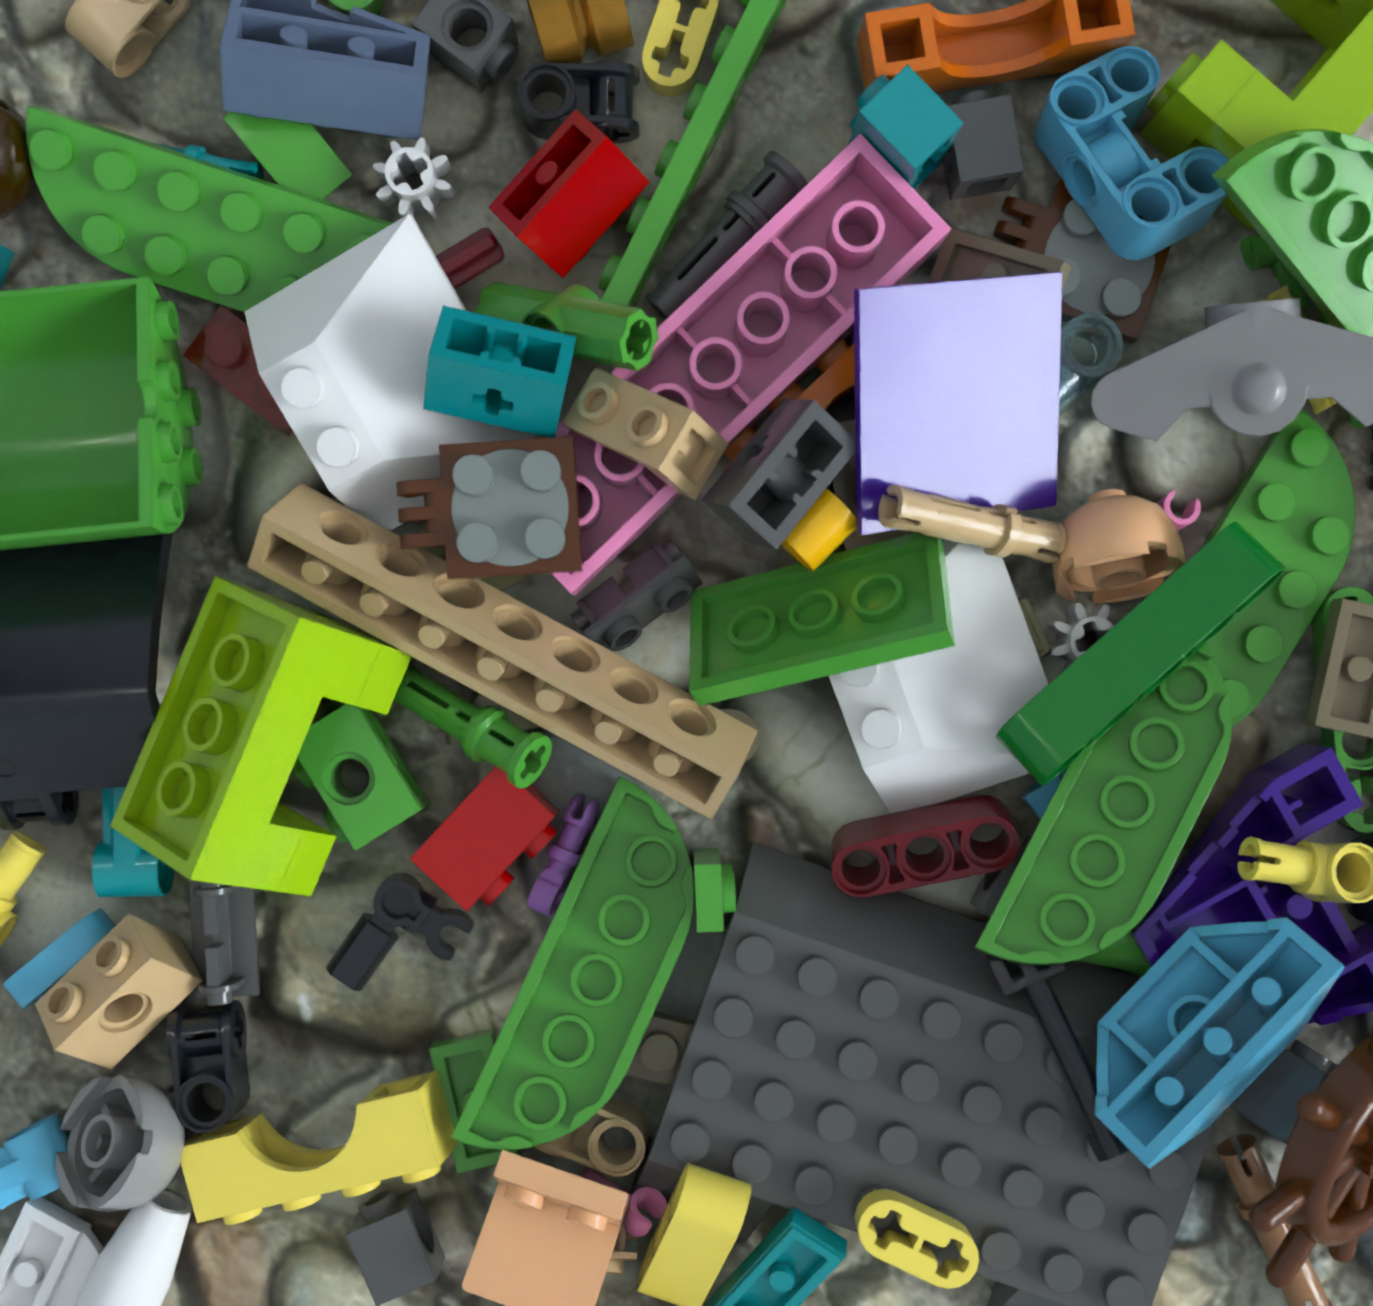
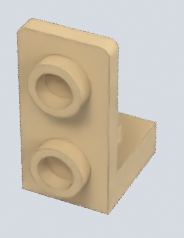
M599 368L591 372L564 418V425L573 432L644 465L676 492L695 501L729 444L693 410Z

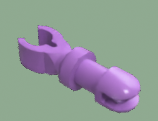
M577 794L569 802L562 818L565 823L557 843L550 842L545 853L550 857L548 865L543 868L540 876L535 881L527 901L528 908L548 917L550 914L555 915L572 879V870L578 866L583 854L580 851L588 831H593L599 815V803L594 798L588 803L582 818H580V813L585 803L584 794Z

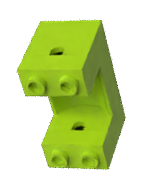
M1270 0L1327 49L1288 95L1284 94L1221 39L1204 60L1195 52H1192L1146 106L1155 116L1139 134L1169 160L1189 149L1199 146L1213 147L1231 159L1256 142L1276 134L1299 129H1325L1353 135L1373 112V0ZM1227 195L1221 205L1251 231H1254V227Z
M215 576L110 827L189 880L312 896L336 835L280 803L279 799L322 697L388 715L412 656L333 616Z

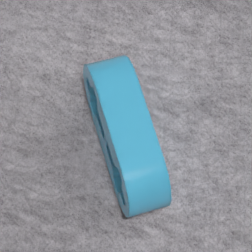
M102 908L93 911L15 972L2 986L22 1010L29 1008L116 925Z

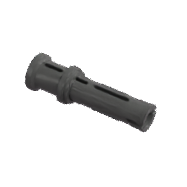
M772 150L763 158L765 166L741 192L732 191L726 197L727 202L724 204L726 212L687 252L655 289L645 296V299L648 300L647 302L665 320L808 184L801 173L783 156Z

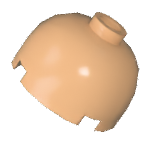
M1107 489L1096 492L1088 497L1086 503L1075 508L1061 522L1067 534L1063 553L1059 554L1052 551L1058 557V560L1052 563L1056 593L1065 600L1075 601L1074 590L1080 592L1095 591L1092 595V602L1100 604L1129 601L1148 596L1164 582V576L1171 574L1173 571L1176 572L1186 563L1180 534L1176 524L1158 504L1138 496L1126 495L1123 490Z

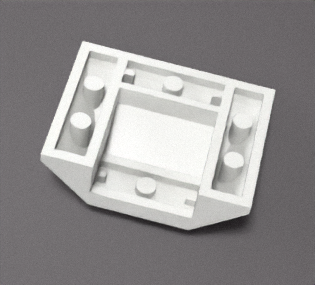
M412 214L406 215L244 312L258 373L326 487L347 508L390 531L403 524L398 521L399 508L424 506V496L414 498L397 496L396 482L441 478L439 445L539 439L538 435L423 409L428 355L442 306L461 310L466 309Z
M942 539L955 646L829 676L862 768L890 814L938 804L1030 774L995 736L1012 716L1049 684L1004 559L988 555L983 551L984 548L976 545Z

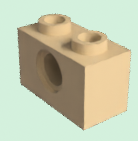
M127 914L35 1003V1006L55 1051L111 1070L201 984L203 979L181 937L131 914Z

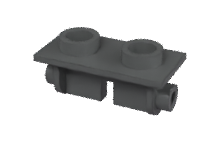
M671 539L662 546L655 542L650 548L622 568L634 584L627 592L624 593L611 576L584 598L576 602L579 609L573 612L570 617L582 631L583 636L612 652L623 650L640 637L644 627L663 613H670L679 609L691 598L693 590L703 584L688 558L685 554L681 553Z
M189 880L193 962L203 979V982L195 988V999L206 998V1005L214 1006L229 1004L233 1002V997L260 995L254 889Z

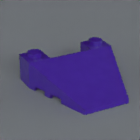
M1300 743L1246 774L1164 885L1151 909L1130 931L1150 968L1190 927L1236 922H1267V919L1288 918L1344 965V970L1307 1024H1331L1343 1021L1342 1017L1373 1011V923H1365L1351 931L1335 902L1312 901L1305 898L1302 894L1293 891L1286 884L1245 880L1239 875L1237 862H1258L1257 858L1238 855L1240 845L1245 838L1256 837L1264 841L1295 846L1298 842H1301L1300 840L1364 805L1332 747Z

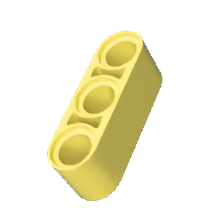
M687 1163L667 1203L666 1211L649 1242L640 1269L636 1291L677 1306H702L741 1231L751 1196V1184Z

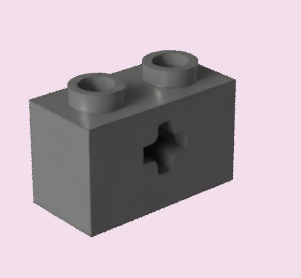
M783 399L701 500L747 542L777 550L856 452V440L815 400Z

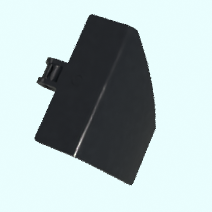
M173 532L170 534L0 551L1 829L17 830L22 828L25 822L50 821L54 826L70 825L77 816L79 790L127 786L160 708L156 695L157 663L164 591Z

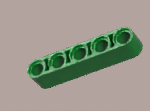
M1238 522L1231 523L1005 723L995 737L1042 786L1046 785L1276 581L1286 567Z

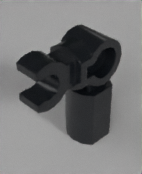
M395 873L388 876L380 884L374 897L373 908L375 912L373 915L368 913L361 915L326 965V969L331 976L352 990L361 991L398 940L399 936L394 930L396 927H401L412 935L417 931L426 936L427 946L435 956L450 961L454 956L455 949L441 939L440 930L447 925H455L469 934L473 929L474 922L467 913L460 909L449 908L442 910L435 904L438 899L423 890L421 883L414 876L407 873Z

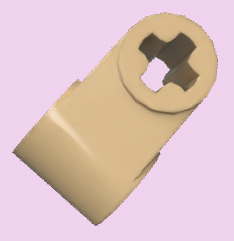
M76 0L68 11L65 19V29L72 38L114 76L124 78L137 72L146 63L157 44L176 22L186 14L191 0H173L170 5L165 0Z
M611 1097L597 1114L576 1130L553 1141L533 1147L556 1157L570 1159L600 1171L605 1175L620 1177L629 1175L641 1164L644 1159L650 1128L648 1119L641 1109L631 1103ZM611 1127H623L631 1132L636 1144L627 1150L613 1149L604 1140L603 1132Z

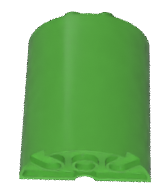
M149 276L0 291V551L170 534L175 532L184 521L190 503L192 486L201 485L203 480L202 461L197 448L193 447L192 427L200 426L201 405L196 390L194 388H187L184 367L177 343L180 336V322L175 304L171 300L162 301Z

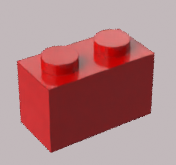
M575 109L488 208L520 241L558 275L564 278L578 261L588 254L591 247L616 219L632 205L635 198L650 181L602 131Z
M495 766L413 854L410 860L466 912L479 898L487 906H490L515 879L506 870L522 852L533 859L556 835L558 831L550 822L560 810L532 784L526 788L519 789L509 783L506 773Z

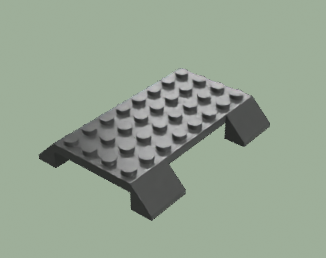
M752 841L735 890L736 912L731 914L654 1137L649 1136L644 1159L639 1165L630 1193L633 1194L642 1187H651L660 1191L665 1197L666 1203H668L687 1163L751 1184V1196L741 1231L737 1237L748 1241L771 1203L788 1209L796 1207L808 1216L857 1232L854 1218L857 1205L870 1192L886 1188L897 1191L944 1213L966 1226L978 1248L979 1264L975 1274L996 1281L987 1306H1152L1216 1120L1206 1130L1151 1168H1147L1130 1150L1112 1159L1098 1162L1086 1137L1092 1131L1024 989L1005 997L985 955L986 953L975 949L987 923L897 891L871 897L850 896L836 886L831 868ZM1006 961L1008 973L1020 968L1018 963ZM1083 962L1063 963L1066 970L1048 978L1097 1079L1098 1021L1141 977L1120 969ZM890 1210L884 1219L876 1216L871 1219L876 1229L877 1237L882 1238L888 1229L897 1231L907 1237L910 1234L899 1226L895 1211ZM951 1239L946 1247H939L926 1240L923 1242L924 1245L933 1250L937 1261L944 1262L947 1258L958 1260L961 1256L954 1239Z

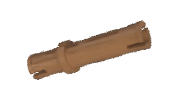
M1251 1134L1236 1135V1138L1246 1158L1245 1161H1240L1230 1138L1219 1144L1217 1154L1223 1161L1238 1193L1235 1203L1240 1215L1244 1220L1249 1221L1248 1214L1251 1207L1273 1191L1276 1182L1273 1181L1256 1137ZM1286 1221L1268 1233L1255 1230L1269 1262L1292 1227ZM1307 1258L1291 1285L1282 1289L1288 1305L1307 1306L1305 1301L1311 1300L1313 1306H1333L1327 1298L1309 1258Z

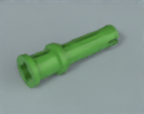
M408 665L394 701L461 741L462 750L468 758L477 763L487 761L504 771L507 781L519 789L528 787L542 774L552 751V742L549 737L539 731L529 734L512 724L508 713L497 706L479 708L452 692L446 686L437 683Z

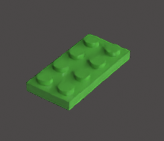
M916 532L831 554L814 572L808 570L801 563L693 590L690 615V694L697 704L702 706L955 646L942 539Z

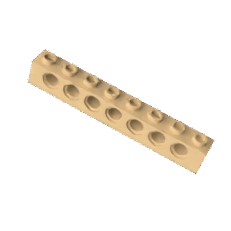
M303 483L296 486L262 516L247 564L248 568L712 820L740 773L758 733L756 729L710 704L699 706L688 692L478 578L447 579L445 560L425 549H400L399 535Z

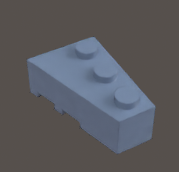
M230 0L220 42L223 111L249 114L257 118H275L314 124L323 128H340L373 133L388 138L399 137L419 140L422 132L431 35L355 6L351 9L350 16L319 5L316 3V0Z

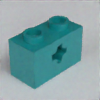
M907 64L891 81L884 74L878 77L859 97L856 106L860 111L849 124L853 131L848 145L861 134L915 190L943 163L964 122Z
M443 305L428 355L423 409L543 437L555 438L577 337Z

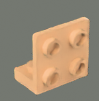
M502 1150L493 1174L498 1185L462 1282L463 1290L505 1306H595L629 1204V1193Z

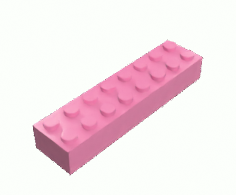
M859 134L657 328L659 339L654 345L650 363L638 371L616 367L611 374L693 410L729 443L728 448L748 428H753L794 384L801 382L832 347L854 331V289L902 285L940 248L952 228L884 157ZM563 418L558 423L555 437L573 436L575 440L583 572L556 573L552 575L576 597L682 494L672 489L644 465L573 432L564 425Z

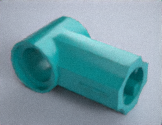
M126 787L103 788V840L97 844L92 860V883L95 893L98 897H166L172 888L174 869L110 827Z

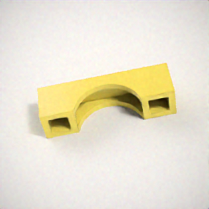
M437 1070L376 1086L357 1104L352 1133L348 1142L343 1145L329 1149H311L299 1146L280 1135L265 1116L260 1113L228 1121L216 1131L194 1134L185 1141L180 1163L197 1223L223 1218L225 1225H234L254 1218L265 1207L282 1204L284 1211H294L317 1202L322 1197L321 1194L341 1190L343 1197H354L377 1188L381 1184V1180L402 1176L404 1183H414L428 1179L441 1171L442 1163L456 1148L458 1142L456 1139L451 1138L454 1128Z

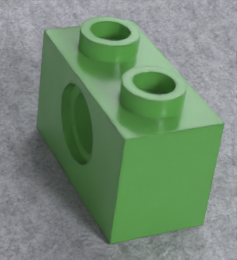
M345 704L310 726L292 769L305 787L308 789L316 787L328 807L323 811L324 819L331 832L336 835V838L341 843L349 841L356 851L431 805L374 711ZM349 759L360 761L368 770L369 783L363 793L352 792L343 784L341 771L343 765Z

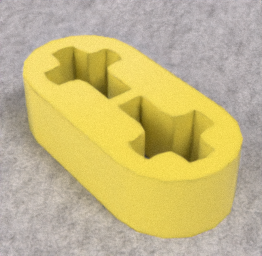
M659 0L642 52L643 76L652 91L661 96L675 97L683 95L692 88L698 77L717 21L719 0H700V6L703 8H695L693 10L688 26L679 24L680 2L678 0ZM673 41L682 43L680 47V65L686 69L675 68L672 71L671 77L663 76L660 74V62L655 60V58L666 59Z
M886 1188L870 1192L857 1205L854 1218L859 1240L865 1250L874 1257L932 1285L945 1289L961 1287L969 1282L977 1272L979 1264L978 1248L966 1226L958 1220L906 1195ZM890 1210L895 1211L899 1226L910 1234L907 1237L897 1231L888 1229L882 1238L877 1237V1232L871 1219L874 1216L884 1219ZM954 1239L961 1256L958 1260L947 1258L942 1266L938 1265L933 1250L923 1244L924 1240L939 1247H946L950 1240Z

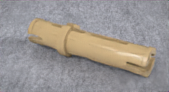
M896 484L890 485L886 490L888 495L896 496L898 499L883 494L879 503L878 516L883 527L913 531L931 537L976 545L984 548L983 551L991 556L1004 558L1013 554L1030 557L1031 559L1046 563H1053L1058 560L1056 553L1045 550L1062 554L1066 546L1067 534L1065 527L1061 523L1025 517L1017 514L1018 510L1015 507L997 504L991 508L982 507L965 501L914 491V489Z

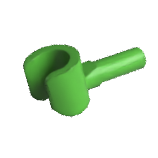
M1259 234L1244 238L1241 241V255L1244 263L1251 271H1257L1270 266L1272 274L1276 277L1280 286L1288 285L1294 299H1301V310L1310 305L1299 283Z

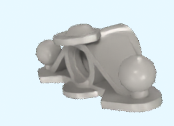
M1300 298L1205 307V329L1109 373L1102 378L1092 392L1091 405L1093 413L1100 423L1111 429L1157 442L1188 408L1209 407L1221 423L1244 435L1264 436L1279 432L1293 422L1305 405L1306 399L1331 397L1349 414L1367 427L1373 424V337L1301 318Z

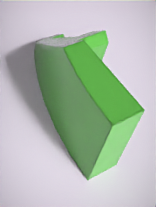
M229 112L223 117L278 185L324 199L353 175L312 124L275 118H257L249 114Z

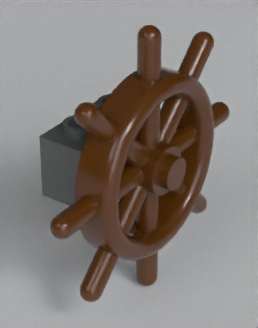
M1373 1024L1370 1037L1356 1046L1338 1065L1295 1039L1290 1049L1285 1048L1230 1105L1231 1108L1287 1144L1278 1170L1275 1189L1252 1206L1248 1214L1251 1226L1262 1233L1273 1231L1284 1221L1292 1226L1265 1270L1267 1281L1275 1288L1283 1289L1291 1285L1316 1243L1328 1246V1251L1334 1260L1342 1263L1351 1261L1356 1253L1359 1236L1373 1227Z

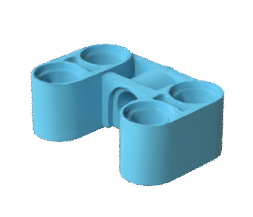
M1137 46L1116 48L1063 75L1054 82L1034 127V140L1037 147L1046 155L1063 179L1071 197L1078 205L1082 206L1102 234L1108 247L1116 255L1126 260L1138 261L1148 258L1197 232L1210 221L1227 196L1212 175L1230 159L1213 147L1199 146L1189 149L1163 164L1157 158L1150 160L1129 130L1137 124L1161 79V68L1153 55ZM1137 215L1144 217L1147 221L1140 219Z

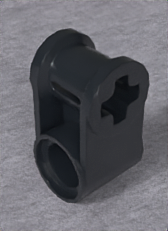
M545 61L535 63L523 72L518 82L517 93L522 123L528 132L535 137L548 140L569 115L577 109L614 144L631 142L640 135V125L637 121L633 120V87L637 86L640 82V71L636 66L620 61H599L594 63H552ZM547 91L558 94L564 100L559 108L550 112L539 111L531 104L535 96ZM609 95L614 96V111H609L608 109Z
M233 1000L229 1004H224L223 1008L189 1012L186 1007L180 1006L172 1010L167 1017L166 1044L172 1063L175 1110L181 1123L196 1133H209L218 1130L245 1107L250 1097L246 1055L247 1023L243 1006L239 1000ZM204 1083H211L223 1092L225 1098L223 1110L213 1109L204 1101L202 1095Z

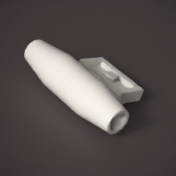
M165 1188L149 1202L142 1206L131 1208L103 1248L90 1229L92 1224L43 1197L25 1202L0 1255V1306H161L172 1283L192 1211L191 1203L181 1194Z

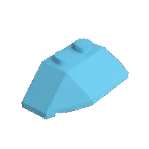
M1288 918L1267 919V922H1236L1190 927L1098 1021L1095 1115L1147 1168H1151L1206 1130L1302 1032L1344 970V965Z

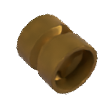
M527 0L544 61L552 63H580L583 60L585 49L592 48L599 56H603L634 46L631 25L624 0Z

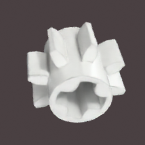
M420 137L416 142L415 148H401L397 142H390L393 153L388 158L386 164L374 163L373 169L378 177L388 183V185L380 188L376 193L378 199L383 206H390L399 201L398 211L401 218L408 214L413 216L414 213L427 212L430 218L436 220L438 215L435 207L441 198L448 199L455 196L452 186L439 178L447 174L452 168L446 155H440L430 160V149L425 138ZM417 172L423 185L418 189L412 190L408 185L406 177L411 173Z
M1080 602L1069 604L1068 614L1070 620L1065 623L1050 621L1047 624L1051 631L1057 633L1055 638L1056 645L1051 647L1052 653L1047 656H1061L1067 661L1064 670L1085 652L1078 651L1075 641L1084 636V631H1094L1098 641L1114 627L1107 620L1110 606L1107 604L1098 605L1093 609L1090 617H1087L1085 608Z

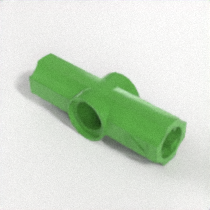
M495 281L480 290V300L478 306L473 311L478 314L576 336L573 358L634 371L642 369L651 362L654 345L659 339L655 317L645 315L641 308L600 301L592 290L580 284L571 285L563 291L555 293Z

